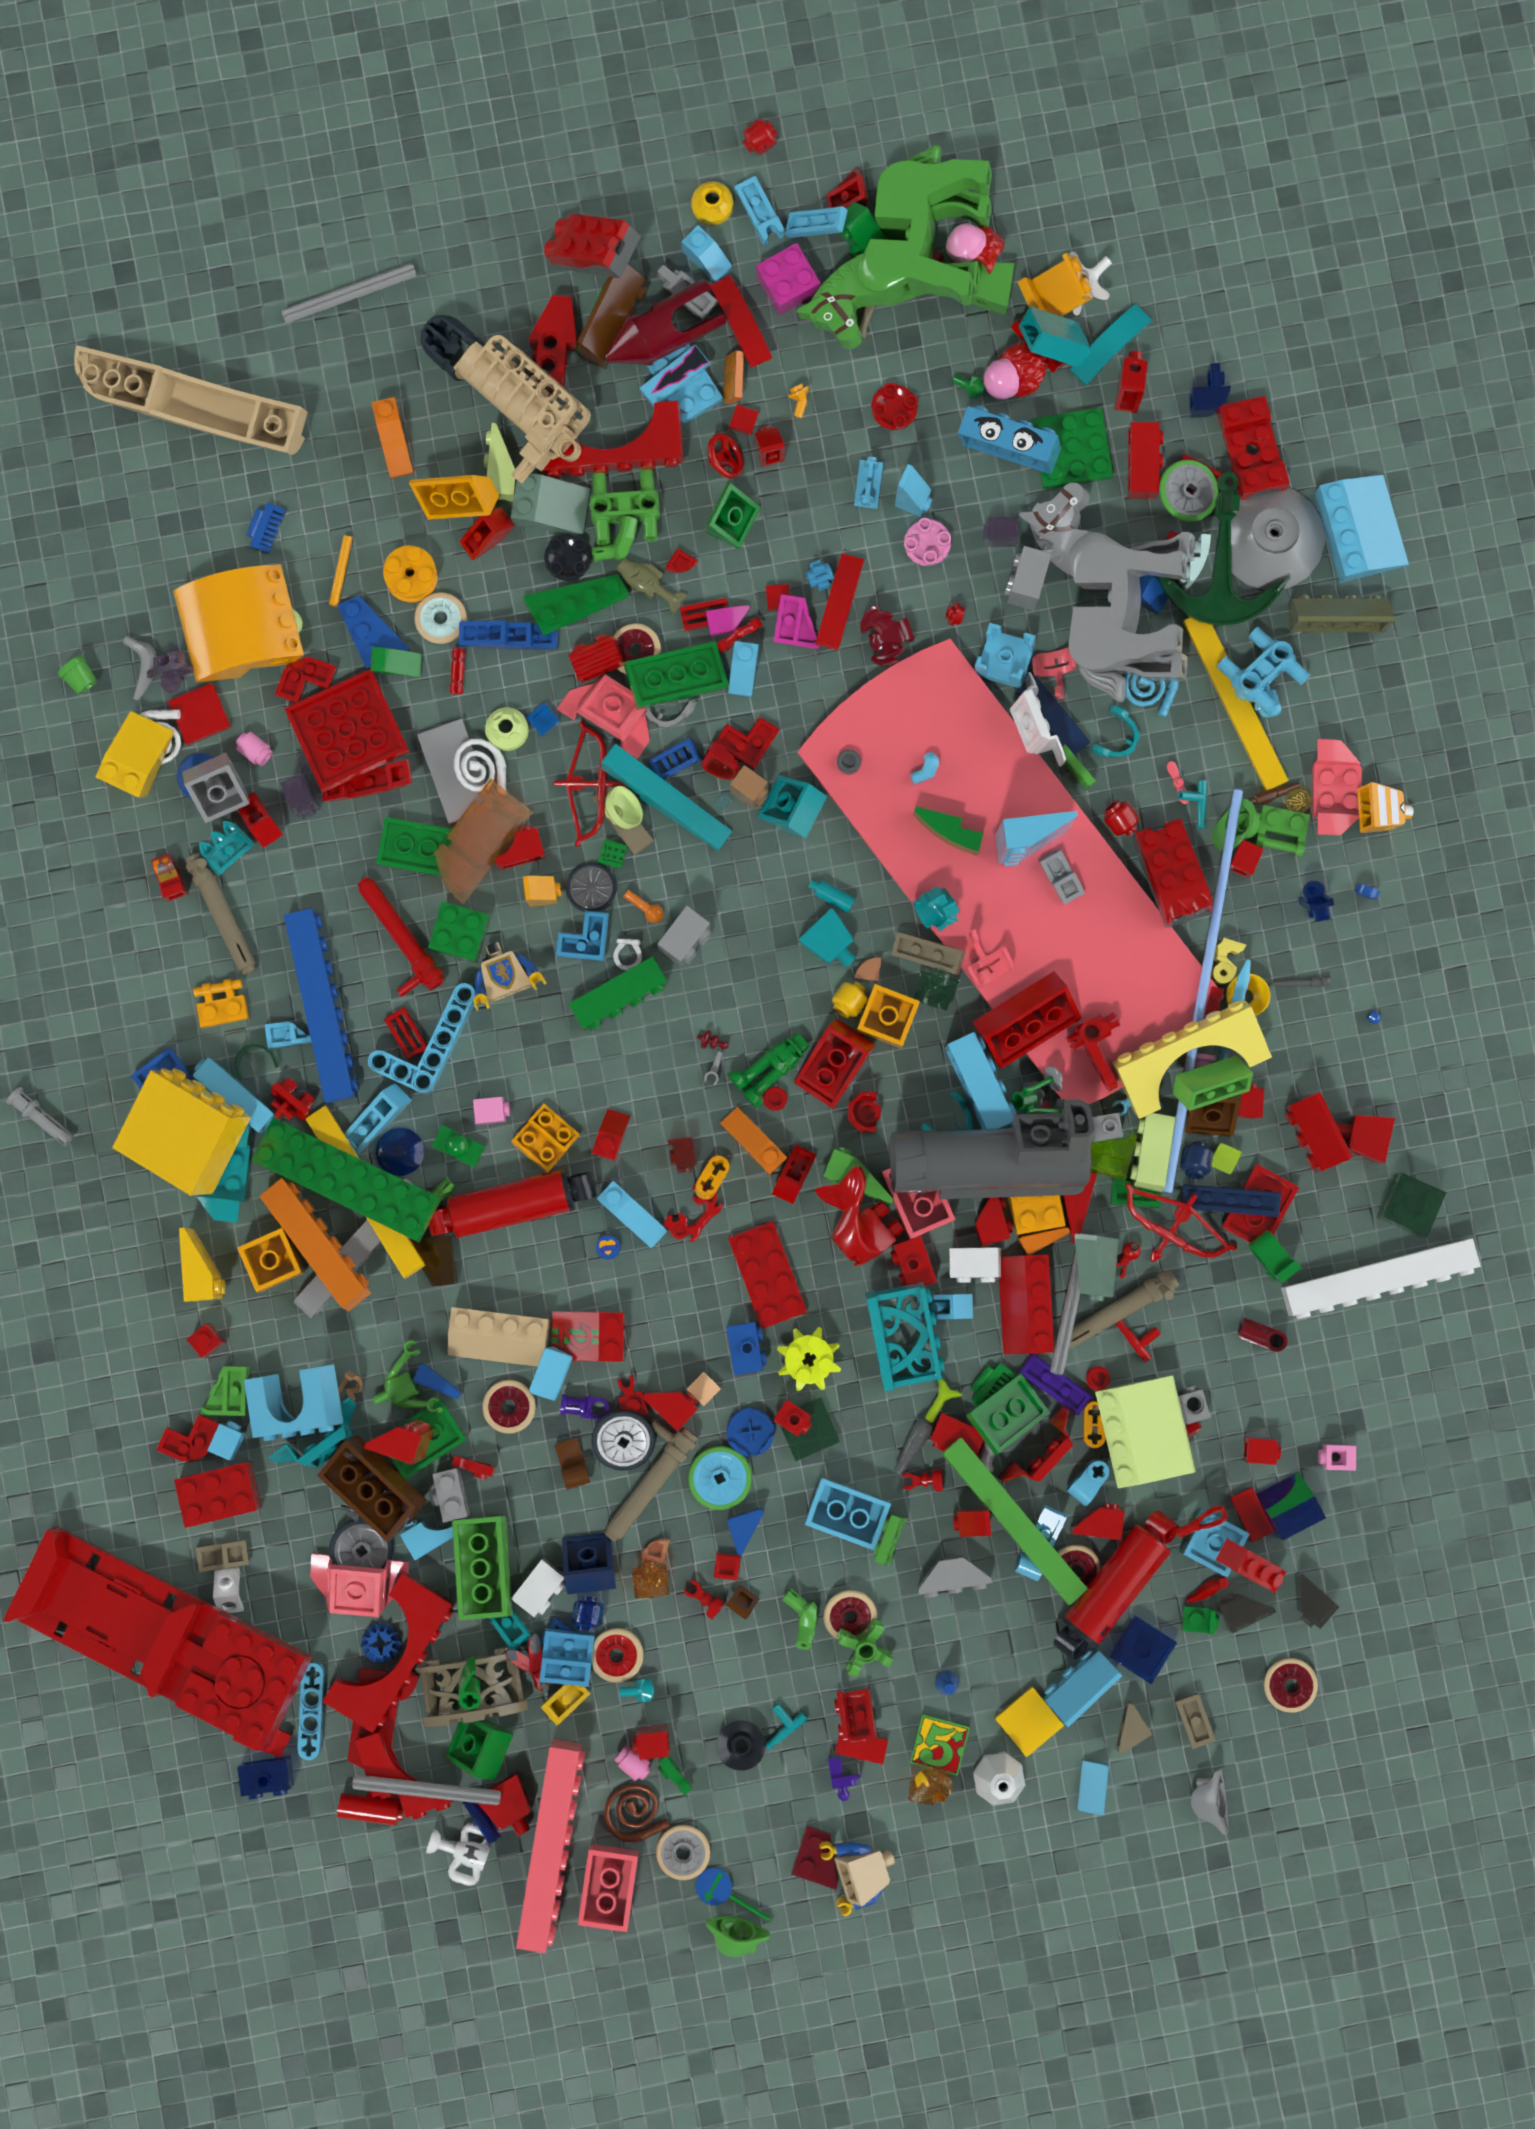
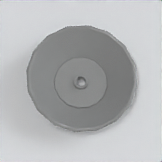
M1276 488L1257 492L1247 499L1240 500L1239 511L1231 520V573L1246 585L1263 590L1284 580L1287 576L1291 579L1283 589L1290 588L1308 578L1320 562L1325 544L1323 521L1312 502L1296 490L1287 488L1285 491H1280ZM1270 530H1276L1278 536H1272Z

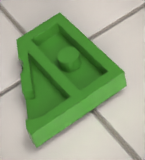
M223 1366L218 1376V1382L212 1387L209 1393L211 1396L206 1406L202 1407L200 1415L249 1416L244 1380L250 1379V1367Z

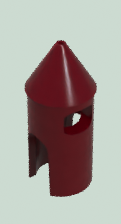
M701 279L652 305L646 313L640 316H627L605 354L607 362L652 366L654 362L726 325L724 314L720 316L718 314L682 332L676 330L672 324V314L677 308L712 289L705 279Z

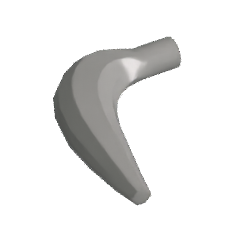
M126 636L123 644L137 652L141 661L140 674L133 696L134 700H139L155 677L158 658L155 649L150 644Z

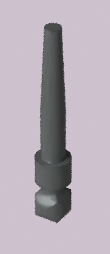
M1330 977L1272 981L1273 986L1311 985V987H1319V985L1329 986L1331 983Z

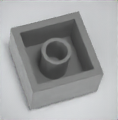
M1027 546L1023 547L1021 553H1016L1011 572L1015 573V575H1010L1004 594L1009 596L1008 604L1035 610L1052 553Z
M227 753L182 772L184 785L205 823L250 804L247 790Z
M686 906L658 942L659 950L681 967L685 963L689 965L697 955V950L695 949L699 944L704 946L712 935L710 934V922Z

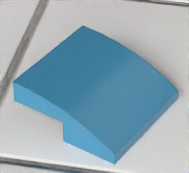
M545 1628L539 1682L589 1687L594 1633Z

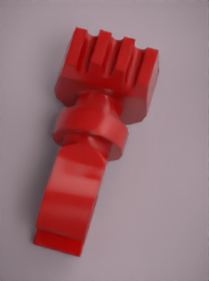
M942 1469L932 1470V1475H928V1473L914 1475L907 1472L901 1476L910 1477L913 1480L912 1485L902 1486L905 1490H912L914 1487L921 1485L929 1487V1485L933 1484V1489L936 1492L944 1491Z
M691 1580L690 1582L697 1587L696 1593L692 1594L684 1589V1593L690 1598H696L701 1601L700 1604L703 1607L705 1605L709 1607L706 1614L713 1620L726 1602L719 1596L713 1599V1595L709 1592L706 1593L698 1581Z

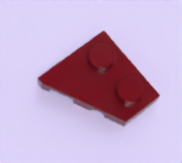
M807 1825L791 1875L837 1890L834 1857L824 1860L821 1854L828 1853L830 1849H820L819 1847L824 1841L831 1843L830 1833Z

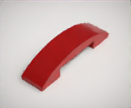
M409 760L385 764L384 767L370 770L322 793L323 802L366 797L412 784Z

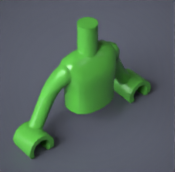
M407 1341L404 1345L405 1352L386 1375L384 1382L385 1391L372 1396L373 1401L378 1405L389 1399L397 1408H427L430 1412L439 1414L443 1411V1408L439 1407L433 1410L432 1407L435 1402L439 1401L437 1398H430L428 1401L408 1400L420 1394L418 1384L413 1381L414 1375L411 1371L396 1376L410 1356H418L421 1352L420 1350L410 1352L411 1346L417 1344V1342Z

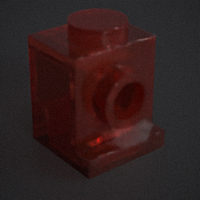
M692 1137L668 1140V1145L674 1147V1150H669L671 1165L676 1164L678 1174L692 1172L691 1167H696Z

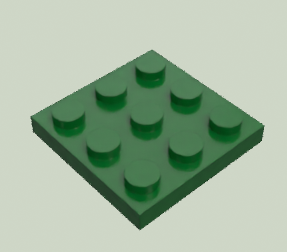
M1102 408L1031 419L1034 428L1042 430L1043 427L1054 430L1056 435H1058L1061 445L1052 474L1039 471L1043 490L1063 487L1069 483L1082 484L1113 479L1114 475Z

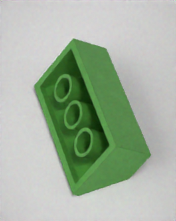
M506 1516L452 1520L459 1620L512 1616Z

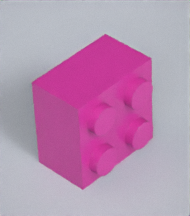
M797 243L756 265V277L779 316L812 298L820 288V281Z

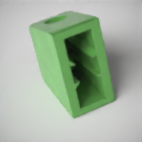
M978 263L981 270L978 294H972L971 304L1006 315L1015 263H995L991 274L988 273L982 263Z

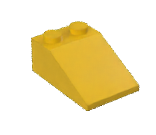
M130 711L105 753L96 778L138 798L147 797L175 731L136 712Z
M179 1228L184 1302L223 1299V1294H226L225 1280H222L219 1270L196 1231L192 1228Z

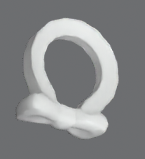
M617 938L616 943L618 946L613 955L616 965L620 969L627 971L640 964L642 961V952L639 948L641 940ZM626 944L632 945L637 953V960L629 966L623 965L618 957L619 952Z

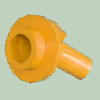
M800 383L790 388L791 393L787 395L788 398L798 401L793 414L795 417L801 419L807 405L806 396L809 385L803 386Z

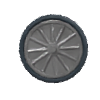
M585 863L578 866L571 872L566 883L569 901L574 907L583 912H600L606 909L616 895L617 885L613 874L608 868L598 863Z

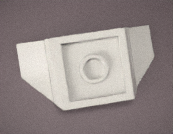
M1029 672L1024 680L1027 689L1010 708V712L1027 753L1040 754L1053 750L1058 765L1061 767L1066 761L1063 748L1057 735L1050 737L1049 723L1043 718L1040 710V701L1036 697L1038 687L1034 677Z

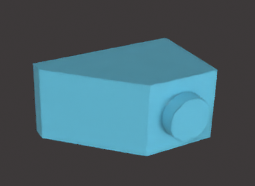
M699 225L682 241V252L713 282L719 281L732 268L731 263L715 240Z
M735 641L728 694L752 697L759 644Z
M972 1294L931 1295L932 1302L928 1303L929 1312L934 1311L935 1319H973ZM917 1298V1308H918V1306H919V1299ZM923 1313L917 1317L919 1320H925Z

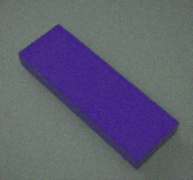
M1031 1354L1019 1373L1079 1416L1093 1396L1063 1374L1051 1373V1366L1037 1355Z

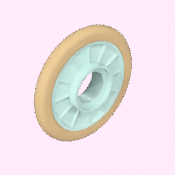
M438 592L426 596L419 603L415 611L414 620L415 626L423 638L432 643L445 644L459 637V621H467V615L463 604L458 598L448 593ZM439 612L447 615V620L443 624H437L434 621L435 615Z

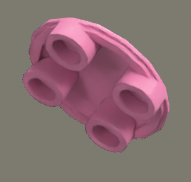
M922 518L908 529L904 539V547L907 555L913 562L922 566H932L940 563L947 557L951 549V535L942 523Z

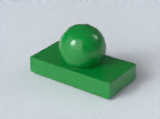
M444 1125L441 1126L431 1145L473 1168L476 1167L486 1146Z

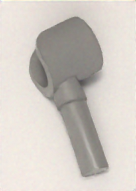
M717 1051L711 1070L705 1074V1082L709 1074L716 1076L714 1085L719 1081V1074L717 1072L722 1052Z

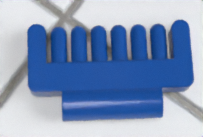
M270 503L265 505L264 510L256 508L246 536L252 538L250 546L253 549L266 554L271 552L269 547H272L271 542L275 539L269 535H277L275 531H278L279 527L273 524L281 525L279 520H282V515L286 514L285 509Z

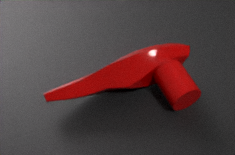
M1225 1576L1213 1578L1204 1583L1193 1595L1186 1598V1601L1190 1603L1209 1598L1222 1588H1227L1229 1581Z

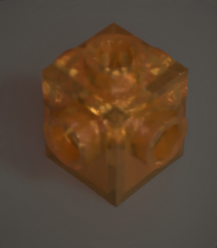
M656 1561L641 1562L642 1567L632 1568L635 1598H655L669 1595L666 1565H656Z

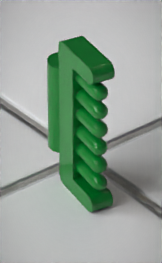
M998 1363L994 1369L987 1365L970 1387L976 1393L971 1402L979 1406L981 1402L986 1400L985 1397L989 1398L991 1394L997 1392L996 1390L1002 1388L1006 1384L1004 1381L1008 1383L1011 1381L1010 1378H1015V1373L1001 1363Z

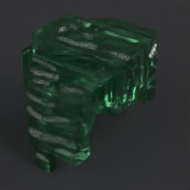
M935 968L933 974L921 970L917 985L915 986L916 992L913 999L920 1001L922 1004L947 1011L949 1004L953 1002L960 981L950 978V973Z

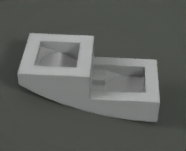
M1058 849L1038 861L1063 905L1085 894L1075 872L1071 870L1061 850Z

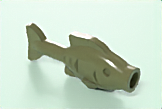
M624 558L617 568V571L622 574L625 581L634 590L645 593L650 599H652L654 594H657L666 600L672 614H675L679 605L687 597L686 593L672 594L662 587L659 580L663 577V573L652 565L640 564Z

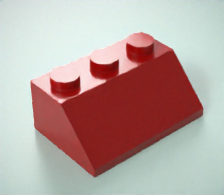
M1321 1092L1312 1094L1285 1107L1287 1111L1285 1113L1286 1120L1290 1126L1294 1125L1297 1131L1295 1135L1296 1140L1301 1148H1305L1308 1154L1306 1160L1312 1170L1315 1169L1316 1172H1322L1353 1158Z

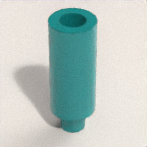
M812 879L808 888L815 891L814 896L846 913L850 911L856 899L823 880L819 883Z

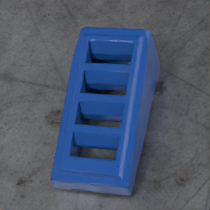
M688 738L648 760L653 772L665 780L702 761L703 758L694 740ZM687 747L693 757L691 759H689L685 751V748ZM677 752L680 753L684 763H680L676 755ZM669 756L671 757L675 765V768L673 769L667 759V757ZM662 760L667 770V772L663 773L660 765L658 764V761Z
M420 1363L413 1379L415 1383L456 1399L462 1397L463 1393L428 1365Z

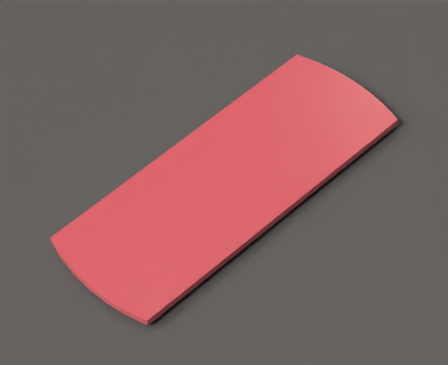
M951 639L915 653L864 684L841 703L816 728L799 749L797 754L912 905L913 901L919 899L922 894L936 886L940 889L945 888L955 900L960 913L956 914L958 921L948 925V927L941 931L936 926H932L930 929L943 945L966 951L961 969L991 1009L999 1006L1053 971L1068 986L1082 1019L1026 1053L1043 1077L1046 1072L1045 1067L1054 1066L1059 1070L1063 1077L1061 1083L1062 1090L1057 1091L1055 1089L1054 1092L1060 1099L1083 1100L1091 1104L1123 1088L1112 1063L1117 1060L1118 1056L1123 1053L1137 1051L1141 1045L1148 1042L1154 1043L1162 1039V1036L1166 1033L1182 1030L1186 1024L1193 1022L1202 966L1172 927H1165L1157 907L1039 754L1027 753L1015 722ZM844 750H854L861 758L859 770L852 775L843 774L837 767V758ZM926 753H935L939 758V766L935 776L914 785L910 774L923 768L924 755ZM915 806L962 818L961 828L984 833L978 855L961 851L933 835L913 816ZM1077 811V818L1065 834L1019 862L1018 866L1005 867L1004 864H998L995 834L1003 819ZM1058 849L1062 851L1085 894L1065 905L1059 899L1038 862ZM972 929H976L979 937L978 942L985 955H990L1002 946H1005L1013 961V969L982 987H978L966 968V966L974 964L980 959L968 936ZM996 959L988 965L978 969L977 972H981L982 970L988 968L989 972L993 973L990 966L997 963L999 959ZM1211 978L1209 982L1203 1019H1205L1207 1016L1205 1015L1208 1005L1211 988H1218ZM1114 1012L1117 1017L1111 1020V1022L1119 1020L1120 1026L1111 1030V1036L1096 1043L1118 1084L1117 1088L1109 1092L1103 1085L1083 1046L1073 1051L1069 1045L1074 1043L1075 1040L1068 1043L1066 1037L1075 1033L1074 1027L1099 1014L1106 1017ZM1088 1026L1085 1028V1035L1090 1039H1094L1097 1036V1031L1094 1027Z

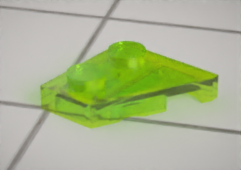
M1129 1136V1139L1120 1141L1111 1139L1105 1140L1102 1143H1092L1091 1172L1126 1181L1137 1136Z

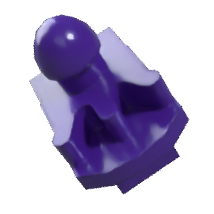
M840 1757L830 1758L828 1763L832 1788H838V1798L841 1801H847L850 1796L847 1787L858 1785L857 1779L862 1778V1776L858 1774L843 1777Z

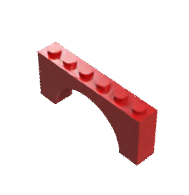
M678 400L654 403V412L648 427L631 443L614 449H595L578 442L581 447V454L577 460L567 462L559 456L554 460L550 459L541 472L544 476L558 479L561 475L567 474L573 477H580L588 472L606 474L609 470L629 472L631 468L652 470L655 466L664 465L667 468H674L679 466V464H683L682 419ZM573 444L564 452L565 456H569L574 452Z
M403 1571L389 1594L402 1608L408 1624V1640L402 1658L388 1673L372 1681L351 1682L337 1677L322 1701L372 1733L376 1727L382 1728L388 1718L385 1712L389 1706L394 1708L402 1696L398 1691L402 1685L408 1686L415 1675L411 1670L416 1663L421 1665L428 1654L425 1651L426 1646L429 1642L434 1644L441 1633L438 1629L442 1621L447 1623L454 1612V1609L451 1608L452 1600Z

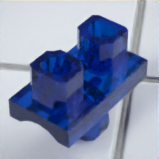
M1312 880L1304 885V897H1298L1299 905L1306 908L1308 917L1314 918L1316 922L1330 919L1329 907L1334 905L1333 898L1324 894L1325 889L1320 882Z

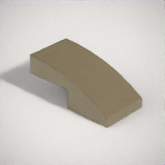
M246 1540L195 1548L199 1572L249 1565Z

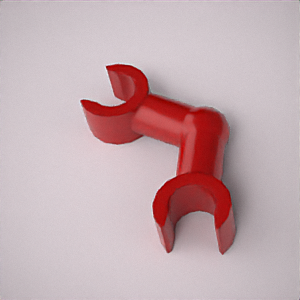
M757 617L748 624L737 627L733 633L717 643L718 649L721 653L724 650L727 652L734 646L735 641L749 633H756L758 631L757 628L763 626L762 622Z

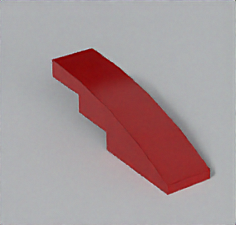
M731 275L710 284L712 288L710 290L718 301L721 313L725 315L732 336L741 352H744V357L749 366L753 368L773 359Z
M841 554L815 645L839 650L865 559Z

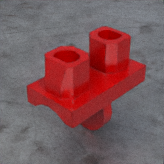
M290 1078L285 1079L280 1084L276 1082L271 1087L272 1092L270 1094L276 1099L271 1104L277 1109L274 1117L280 1119L284 1115L291 1120L295 1115L304 1122L309 1117L310 1109L315 1102L314 1097L307 1092H304L299 1099L294 1097L292 1094L298 1086Z

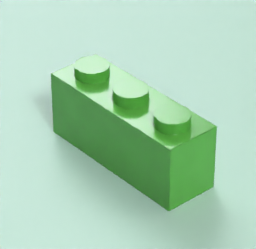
M1236 1055L1176 1075L1173 1094L1191 1111L1250 1091L1253 1072Z

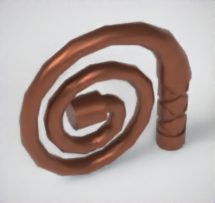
M641 1784L626 1785L616 1790L609 1797L605 1804L604 1819L607 1828L616 1838L624 1842L636 1843L670 1828L667 1818L631 1834L620 1832L612 1824L610 1818L612 1803L616 1797L628 1790L639 1789L647 1792L653 1801L652 1812L642 1822L633 1823L626 1820L622 1815L621 1809L626 1800L631 1798L642 1800L644 1806L640 1812L636 1811L637 1806L634 1800L625 1804L628 1813H631L636 1818L644 1816L648 1812L649 1807L647 1797L639 1792H630L623 1795L617 1803L616 1814L620 1822L629 1828L638 1829L645 1827L654 1819L658 1812V1799L656 1794L647 1786Z

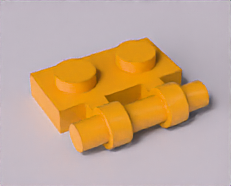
M229 978L224 979L221 983L210 984L209 982L202 984L201 987L193 988L195 997H205L204 1003L196 1004L200 1028L203 1029L249 1019L245 995L235 996L234 990L243 988L241 979L232 980ZM226 992L227 998L214 1001L213 994Z

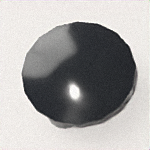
M569 535L553 538L545 550V566L549 573L558 580L568 582L578 580L590 568V549L582 538Z

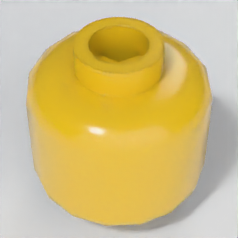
M858 982L853 984L843 983L832 997L833 1009L845 1018H849V1016L856 1017L868 1001L864 993L866 989Z

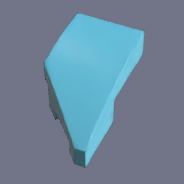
M292 1022L265 1024L268 1049L311 1043V1037Z

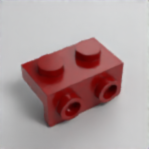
M863 1689L847 1693L838 1691L837 1699H834L836 1713L840 1714L841 1723L838 1724L839 1737L843 1738L847 1744L877 1740L870 1690Z

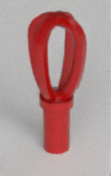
M1219 1505L1211 1507L1199 1515L1197 1519L1177 1528L1176 1531L1179 1537L1182 1538L1195 1531L1198 1532L1201 1529L1218 1526L1227 1520V1512L1224 1507ZM1216 1511L1223 1513V1516L1218 1520L1200 1524L1205 1517Z

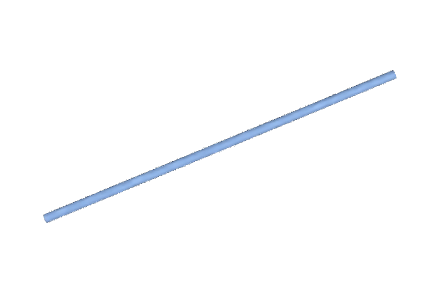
M1233 790L1193 1022L1203 1020L1242 801V790ZM1198 1048L1187 1052L1184 1072L1194 1069ZM1178 1101L1166 1184L1163 1192L1167 1193L1173 1192L1187 1108L1180 1101Z

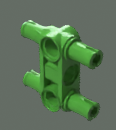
M641 470L639 472L640 491L607 493L606 475L604 473L592 475L593 494L590 497L591 521L595 525L597 545L604 546L610 544L609 525L621 523L624 516L638 519V522H643L644 541L655 542L658 540L659 495L654 489L652 470ZM647 503L654 505L652 508L643 507ZM598 507L607 508L603 512L596 511Z

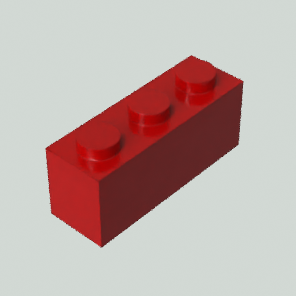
M1160 422L1130 423L1128 428V499H1156L1159 494L1162 478L1159 477V468H1163L1164 460L1163 454H1159V447L1163 445L1164 432L1160 430Z
M1226 1539L1216 1558L1217 1562L1274 1593L1282 1584L1283 1577L1287 1572L1229 1539Z

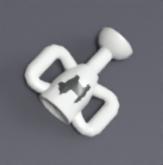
M467 1823L462 1828L460 1842L454 1844L442 1840L438 1830L434 1829L426 1853H434L437 1849L452 1853L454 1860L448 1870L449 1878L455 1882L472 1886L479 1881L480 1871L484 1869L490 1851L489 1845L493 1839L492 1831L488 1827L476 1823ZM468 1833L483 1836L485 1839L481 1844L468 1841ZM462 1863L473 1869V1876L457 1872L456 1869Z

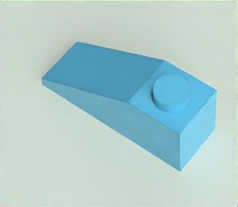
M909 464L898 484L895 507L921 517L923 511L928 512L933 501L930 498L931 489L914 467Z
M396 1083L382 1090L344 1133L357 1155L412 1101Z
M614 1181L597 1198L651 1249L668 1231Z

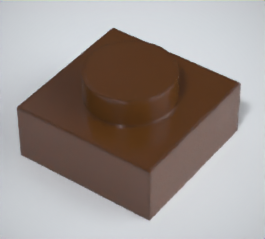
M739 1585L726 1606L746 1620L759 1601V1598Z

